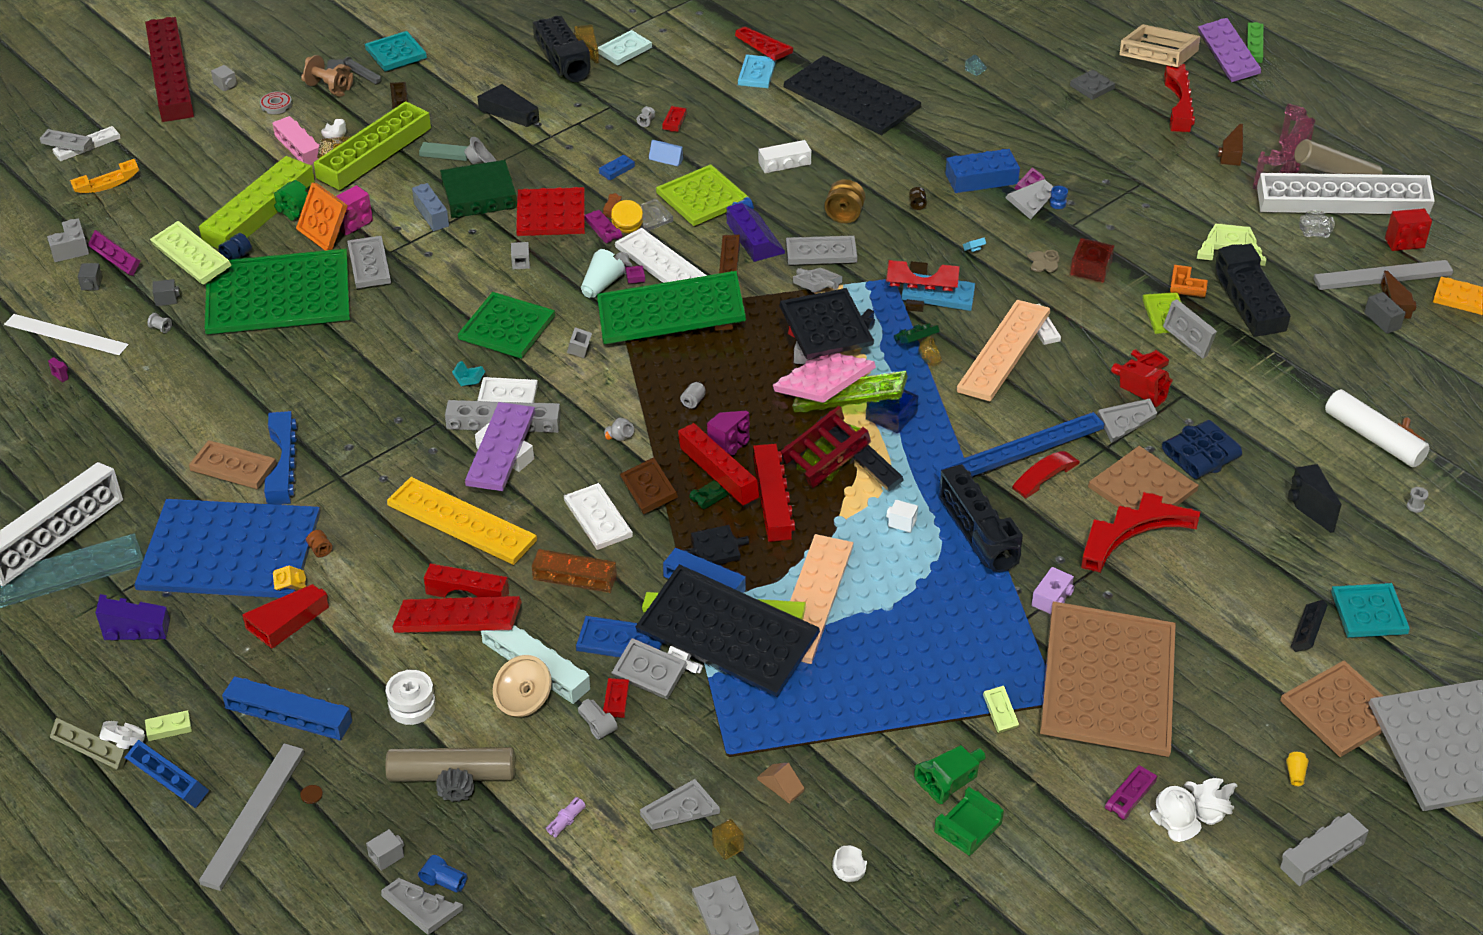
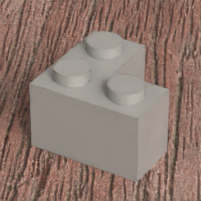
M79 218L62 222L63 233L47 236L54 262L89 254Z

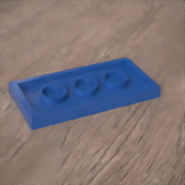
M586 616L576 644V651L621 657L631 638L661 650L663 643L636 631L635 626L637 623Z

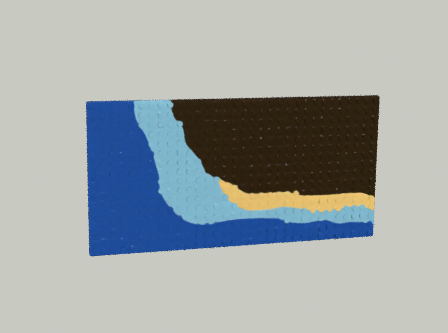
M886 279L839 285L838 289L847 288L861 315L869 308L874 311L875 319L873 328L869 329L874 339L873 346L839 353L841 355L874 361L876 368L824 403L775 392L773 384L777 383L780 378L792 373L794 369L804 365L794 363V348L797 340L788 334L789 324L779 306L780 301L833 291L834 289L824 288L820 292H811V290L807 289L742 298L746 321L734 322L732 330H715V326L625 341L653 457L678 498L665 504L675 548L680 550L693 548L691 533L729 525L732 534L736 538L748 536L749 544L738 546L740 560L719 565L746 577V590L744 594L755 599L790 601L815 534L853 542V550L812 664L800 662L778 697L704 663L725 753L728 757L991 716L983 693L984 691L1001 686L1005 687L1014 712L1042 708L1046 665L1009 571L993 572L982 564L939 499L940 479L935 474L936 468L961 460L964 456L919 341L901 343L900 340L895 341L894 335L899 333V331L912 329L913 326L903 300H901L898 287L890 286V283H886ZM699 382L705 387L704 397L695 408L684 406L680 399L682 393L691 383ZM840 406L845 418L844 421L855 431L862 427L866 428L871 439L869 445L895 468L904 479L903 482L891 491H887L858 462L851 458L812 488L807 482L806 470L794 459L786 464L782 457L780 465H784L785 475L782 477L787 480V490L785 492H789L790 503H788V506H792V517L790 519H794L795 531H792V540L768 542L760 494L759 498L742 505L729 493L726 497L706 509L701 508L697 501L694 502L689 498L692 490H699L714 479L680 449L678 430L694 423L707 434V423L717 414L748 411L750 439L746 445L739 448L731 457L757 479L753 460L754 445L776 444L777 450L781 451L786 445L792 443L815 425L819 419ZM823 436L814 442L826 454L835 449ZM809 448L799 454L812 466L821 460ZM895 500L918 506L917 521L911 533L888 526L887 510L889 506H893Z

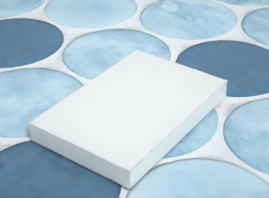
M483 377L477 401L534 403L538 380Z

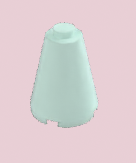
M599 249L594 254L581 285L582 293L586 297H596L597 294L601 293L623 275L625 266L620 259L616 260L613 257L615 254Z

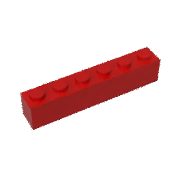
M693 423L678 430L680 449L738 502L745 505L759 498L757 479L696 424Z
M776 444L754 445L753 460L768 542L792 540L795 522L794 519H790L792 517V506H788V503H790L789 492H785L787 490V480L782 477L785 475L784 465H780L782 463L781 451L777 450Z

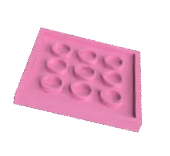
M840 353L820 356L806 361L800 368H796L789 375L780 378L777 383L773 384L775 392L824 403L875 369L876 366L874 361L841 355Z

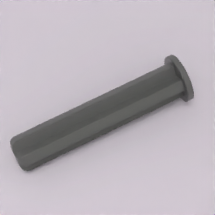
M350 56L344 59V65L349 66L350 70L374 84L381 82V76L353 61Z

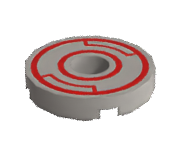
M271 92L260 99L261 110L267 111L268 114H281L292 106L291 96L284 92Z

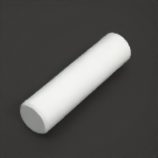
M1337 390L1328 399L1325 406L1326 413L1410 467L1419 466L1429 452L1428 443L1344 390Z

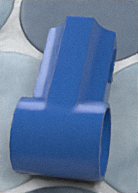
M431 855L418 872L419 878L427 885L434 886L438 884L456 893L462 891L467 880L466 873L448 866L445 860L437 855Z

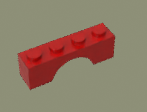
M889 260L887 262L886 283H890V286L893 287L907 284V288H918V285L925 286V289L928 290L943 287V291H953V288H958L960 266L941 265L933 276L919 277L910 271L907 262Z
M431 563L424 576L427 595L445 598L453 590L468 591L477 597H505L509 595L508 578L505 576Z

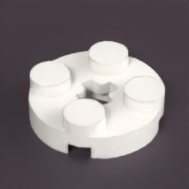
M118 721L104 722L99 736L102 740L116 742V746L122 749H129L130 745L134 746L138 739L143 742L145 738L144 730L129 723H125L124 726H118Z

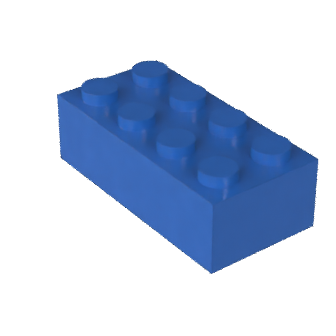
M1010 149L946 158L945 174L955 193L1015 185L1019 181L1020 167Z

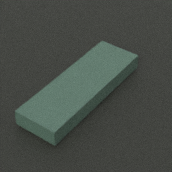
M423 142L419 150V156L467 161L468 158L464 151L468 146Z

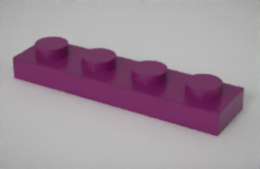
M94 231L88 246L128 275L133 276L141 260L100 231Z

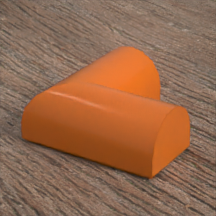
M1174 265L1170 292L1205 298L1208 280L1190 278L1192 267Z

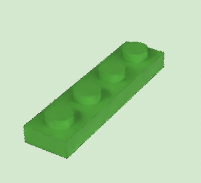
M1248 22L1247 48L1256 62L1259 63L1263 61V24Z

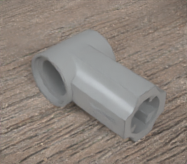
M586 699L578 707V713L589 724L590 730L596 739L599 740L618 729L614 717L610 713L605 714L594 700Z

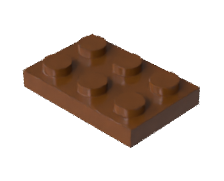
M654 457L620 474L622 481L643 515L678 498L676 491Z

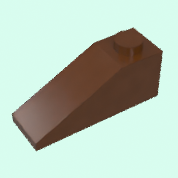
M1239 124L1223 140L1222 147L1218 149L1220 164L1241 165L1243 124Z
M1384 271L1381 281L1382 291L1405 311L1404 318L1411 319L1413 311L1415 312L1416 301L1413 300L1412 293L1389 271Z

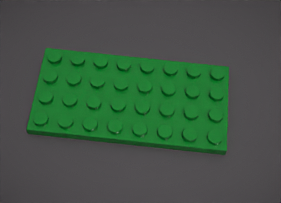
M737 271L597 294L603 344L746 321Z

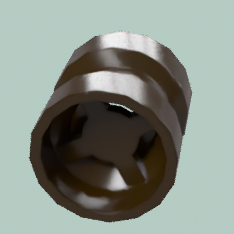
M922 187L912 188L909 192L911 207L914 210L924 209L927 205L925 190Z

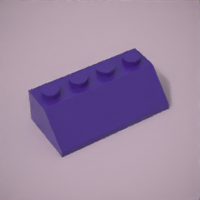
M743 203L727 207V224L735 235H740V243L753 262L785 254V250L757 211Z

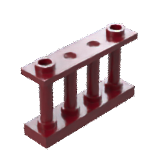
M840 406L831 410L824 418L781 450L786 464L794 459L806 470L805 476L812 488L871 443L870 435L866 428L862 427L855 431L844 421L845 418ZM836 425L850 436L842 443L829 432ZM822 436L835 447L829 454H826L814 443ZM807 448L821 459L814 466L799 455Z

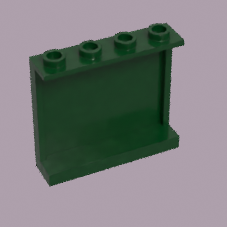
M506 160L440 170L441 183L449 203L451 219L517 208V195Z

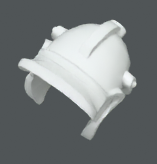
M1212 778L1198 785L1191 781L1185 782L1184 787L1192 791L1191 794L1195 797L1196 801L1194 803L1198 819L1208 825H1214L1222 821L1226 814H1232L1234 806L1231 805L1229 797L1234 793V789L1237 787L1236 783L1224 785L1221 790H1217L1223 779Z
M1171 786L1160 792L1156 798L1157 809H1153L1150 812V816L1155 823L1162 825L1168 830V835L1173 841L1182 842L1197 835L1202 828L1201 823L1196 819V806L1194 803L1196 800L1190 792L1178 786Z

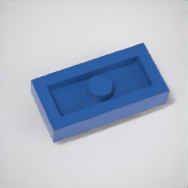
M622 155L600 167L599 173L608 180H612L634 168L635 162Z

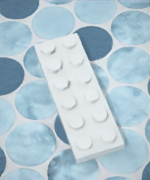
M643 228L615 242V247L618 250L627 253L630 259L638 265H642L646 271L663 283L707 276Z

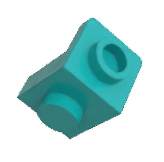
M459 361L452 373L460 386L478 384L485 370L482 366L467 368L463 361Z

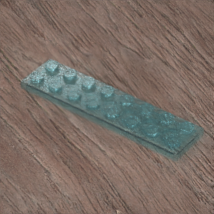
M135 533L36 562L6 585H0V608L140 567L143 563V557Z

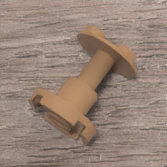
M321 56L307 57L301 76L302 81L309 86H314L322 78L328 84L330 92L339 97L344 96L346 90L349 91L353 82V73L350 72L351 68L349 66L339 64L334 69L328 68L325 70L324 60Z

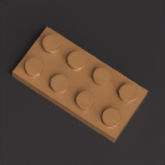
M208 440L189 464L190 471L258 489L275 467L276 459Z

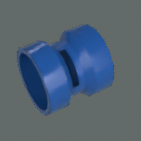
M1054 186L1051 189L1050 206L1055 209H1063L1067 204L1068 190L1063 186Z

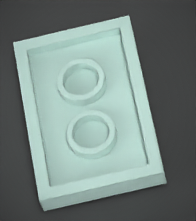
M631 30L597 47V53L614 64L619 65L652 48V42Z

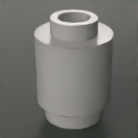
M699 382L691 383L680 397L683 405L688 408H695L705 395V387Z

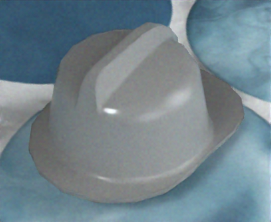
M470 138V145L464 152L473 165L496 161L478 138Z

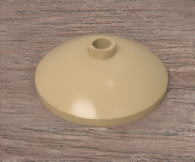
M532 655L517 656L506 662L498 671L493 683V698L497 707L512 717H524L537 711L545 703L551 690L552 680L549 668L542 660Z

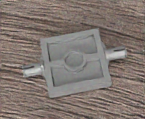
M821 267L814 270L798 268L796 271L797 275L793 276V283L801 288H807L811 292H820L824 288L836 290L839 284L842 283L841 275Z

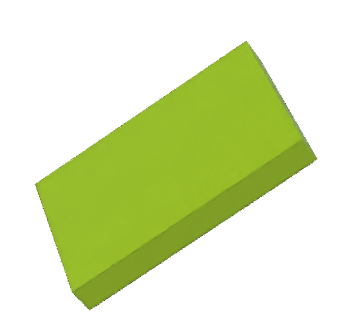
M1177 292L1143 295L1142 300L1155 334L1170 333L1163 325L1171 303L1176 299L1181 302Z

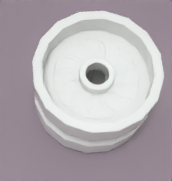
M405 670L398 672L388 681L386 685L388 708L391 717L397 722L405 725H415L427 720L435 711L436 702L433 694V684L427 674L418 670Z

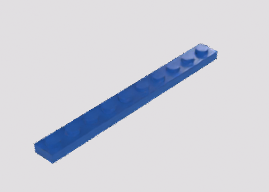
M1092 412L938 467L935 474L940 479L941 470L963 464L966 470L970 471L972 476L1102 430L1104 422Z

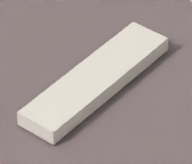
M111 126L87 135L92 138L93 143L86 151L120 139V134ZM62 147L53 148L54 155L60 161L84 153V151Z

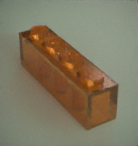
M538 549L532 564L533 580L611 593L617 576L616 562L550 550Z

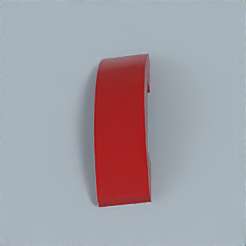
M1066 451L1053 453L1030 467L1013 484L1012 489L1027 499L1040 490V484L1062 470L1068 472L1077 466L1080 461Z

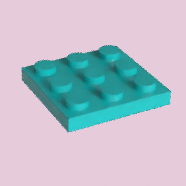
M408 31L365 44V49L384 71H390L394 68L406 66L409 63L427 58L424 49Z
M1392 583L1332 586L1331 594L1347 638L1409 633L1408 622Z

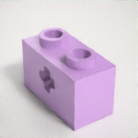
M1051 567L1033 592L1032 606L1051 614L1053 601L1065 603L1066 597L1072 595L1075 588L1073 585L1074 576Z

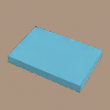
M746 55L738 78V85L769 88L776 60L774 61L766 56Z

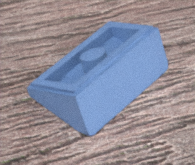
M652 140L649 160L679 166L683 161V147Z

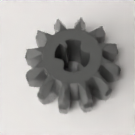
M459 767L457 769L449 768L448 771L442 770L436 780L438 796L443 797V800L449 799L451 802H461L462 799L468 800L474 790L472 774H468L467 770H459Z

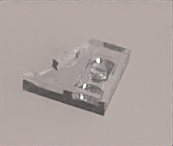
M657 199L642 204L643 229L645 231L673 222V215Z

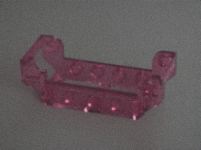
M1291 104L1287 105L1282 133L1279 138V143L1283 148L1281 151L1272 149L1270 156H1265V152H1261L1253 189L1257 190L1259 177L1263 173L1265 164L1273 166L1283 164L1279 173L1299 172L1302 165L1295 160V149L1301 141L1312 139L1315 119L1313 117L1309 118L1306 115L1307 111L1305 108ZM1291 120L1297 121L1289 135L1288 132Z

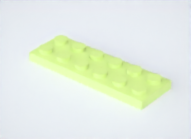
M179 221L150 239L156 248L202 285L232 266L227 258Z

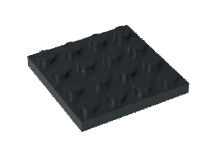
M847 288L780 301L779 306L806 359L873 346L874 339Z

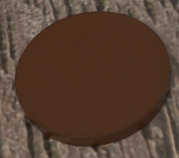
M317 785L306 786L300 793L301 800L307 804L318 802L323 796L322 789Z

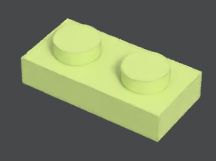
M1001 686L984 691L983 696L997 732L1001 733L1017 728L1019 723L1005 687Z
M188 710L145 720L148 741L192 732Z

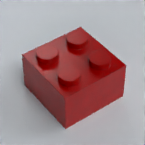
M1425 208L1392 211L1385 240L1392 251L1425 248L1432 219Z

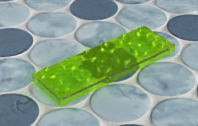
M906 370L864 376L824 403L796 396L792 407L794 412H808L810 410H824L830 407H843L851 404L859 405L865 402H879L886 399L895 400L902 397L908 376Z

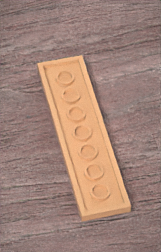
M1016 300L958 384L957 392L991 401L1049 316L1050 308Z
M817 534L814 535L790 601L806 602L803 620L820 628V633L801 662L809 664L813 662L852 553L853 542Z

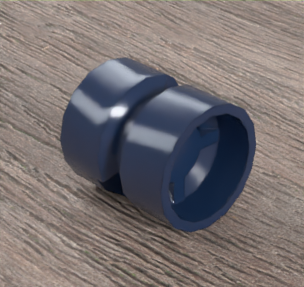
M238 233L231 237L230 240L220 244L218 249L221 255L228 260L240 259L250 253L252 246L245 235Z

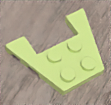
M1215 223L1207 240L1204 241L1202 248L1197 254V259L1213 260L1214 249L1219 250L1232 244L1244 245L1252 243L1261 257L1260 265L1265 266L1266 258L1262 256V250L1257 246V240L1251 228Z

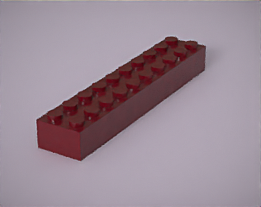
M176 17L145 21L162 122L193 118V107Z

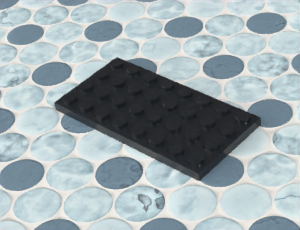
M824 55L784 81V88L881 136L921 108L920 101Z
M680 564L635 626L636 631L663 644L685 651L691 657L776 697L779 696L820 633V628Z

